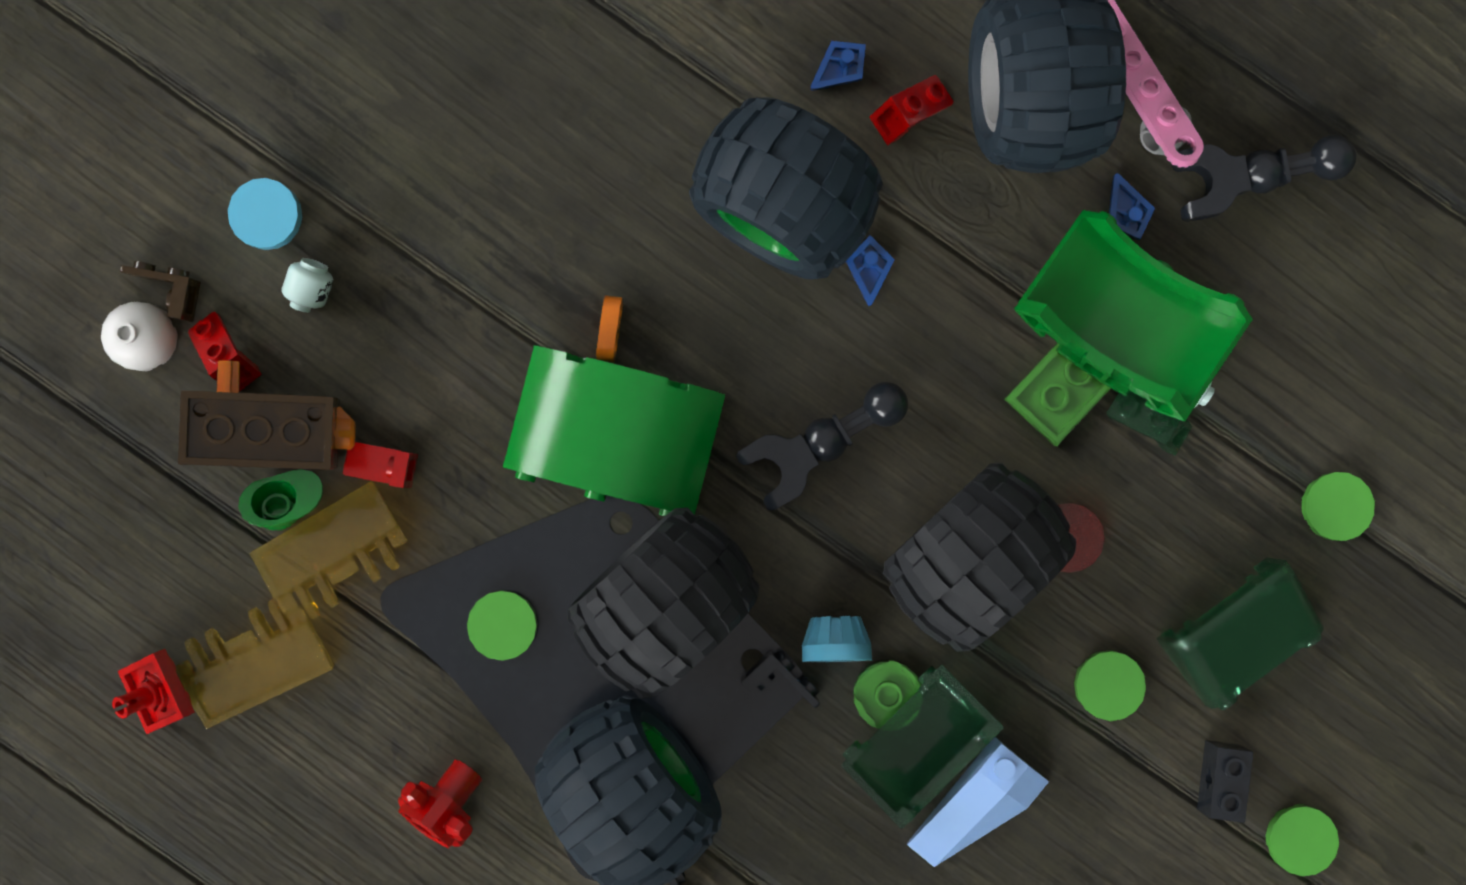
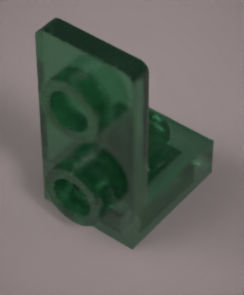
M1131 391L1127 397L1118 393L1107 411V416L1155 440L1163 451L1176 456L1193 427L1188 419L1184 422L1145 406L1147 399Z

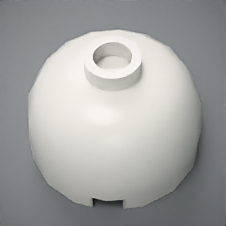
M130 302L119 305L108 314L102 324L101 341L104 351L112 361L126 369L146 372L153 370V368L160 364L163 365L171 358L176 349L177 330L173 327L172 321L167 316L168 313L158 306L150 303Z

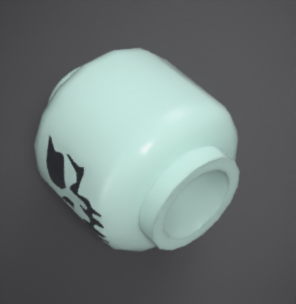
M302 258L300 262H294L289 266L282 286V293L285 298L291 301L290 307L308 313L311 308H322L326 304L334 279L328 272V266L313 259Z

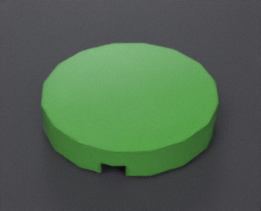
M1326 473L1313 480L1307 486L1302 497L1304 520H1307L1308 525L1311 527L1310 529L1316 535L1327 540L1347 541L1358 537L1369 527L1374 516L1375 501L1370 488L1361 478L1350 473Z
M506 590L488 593L478 600L469 613L467 623L469 639L476 650L490 659L501 661L516 658L525 652L535 639L538 628L536 612L530 602L523 596Z
M1112 650L1095 652L1089 656L1077 669L1074 680L1075 694L1083 708L1096 718L1107 721L1121 720L1133 714L1143 702L1146 690L1144 673L1137 662L1124 653Z
M879 660L868 665L858 675L853 688L854 704L859 715L870 726L882 730H898L909 725L919 714L923 688L917 675L905 664L894 660Z
M1297 804L1278 811L1269 822L1265 835L1266 845L1269 848L1273 861L1287 872L1299 876L1316 875L1327 869L1336 858L1339 847L1338 830L1331 818L1319 809L1305 804Z

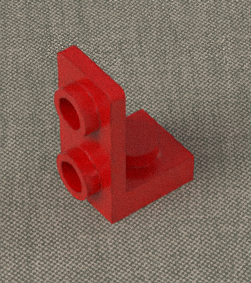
M933 75L891 96L869 118L888 146L900 139L914 125L947 109L954 101L938 76Z
M216 312L210 313L188 330V334L209 376L217 381L218 361L240 362L239 391L262 375L258 366L236 348L220 315Z
M355 442L354 447L351 450H347L343 474L345 476L388 483L389 486L412 488L418 454Z

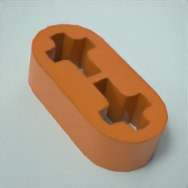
M608 295L604 297L596 350L597 360L611 363L615 361L623 309L622 297Z

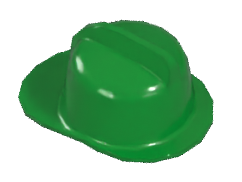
M304 469L291 470L251 483L239 497L238 508L242 518L249 524L273 531L289 528L297 519L309 514L318 506L323 495V485L320 478L312 471Z

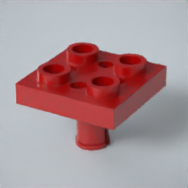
M165 648L117 671L127 693L115 697L112 701V707L115 709L123 704H127V707L116 711V715L121 719H125L129 715L137 713L146 734L195 713L191 705L190 695L183 688L176 673V665L169 657Z

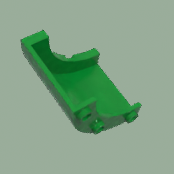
M1082 210L1014 308L1019 316L1040 337H1044L1047 333L1059 344L1056 351L1081 370L1118 393L1127 397L1131 391L1147 399L1145 402L1146 407L1184 422L1253 320L1244 307V301L1238 296L1211 290L1176 273L1168 263L1156 260L1133 242L1117 225V221L1112 215L1104 211L1092 212Z
M534 345L503 467L516 471L515 478L535 483L536 477L584 489L586 490L584 497L605 502L607 495L660 508L658 515L666 516L676 508H689L695 515L726 394L692 384L668 380L669 378L633 368L589 357L582 358L567 352Z

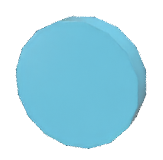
M268 178L252 179L241 185L232 195L228 207L229 224L234 234L245 244L262 250L278 249L288 244L298 233L302 221L301 204L295 193L281 182Z
M831 616L810 619L802 644V662L872 660L871 642L861 617L839 616V618H832Z

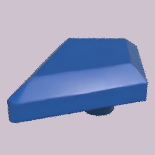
M831 41L811 84V91L862 81L866 44Z
M1116 173L1112 179L1109 214L1116 219L1117 225L1126 235L1139 241L1155 207L1121 175Z
M871 235L846 260L868 306L873 304L895 260Z

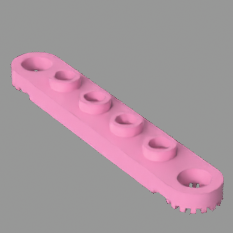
M1107 0L1117 15L1122 31L1126 59V95L1157 145L1159 144L1164 151L1167 160L1179 168H1187L1194 165L1203 152L1204 145L1201 137L1115 0ZM1181 141L1183 143L1187 142L1188 145L1191 144L1190 147H1193L1192 151L1194 152L1190 155H1182L1175 149V144L1177 142L1181 143Z

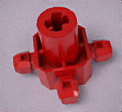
M455 759L434 787L422 781L419 784L408 782L401 790V796L398 799L401 808L398 812L418 831L447 849L451 845L460 847L470 836L473 829L469 823L471 817L462 807L483 780L473 769Z

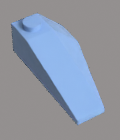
M994 736L909 839L907 845L935 867L1026 810L1049 781Z

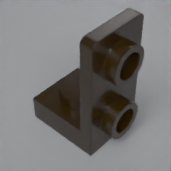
M134 261L133 267L121 265V273L172 283L173 288L166 297L167 316L183 321H194L201 282L189 278V271L168 267V272L162 273L155 271L156 265Z

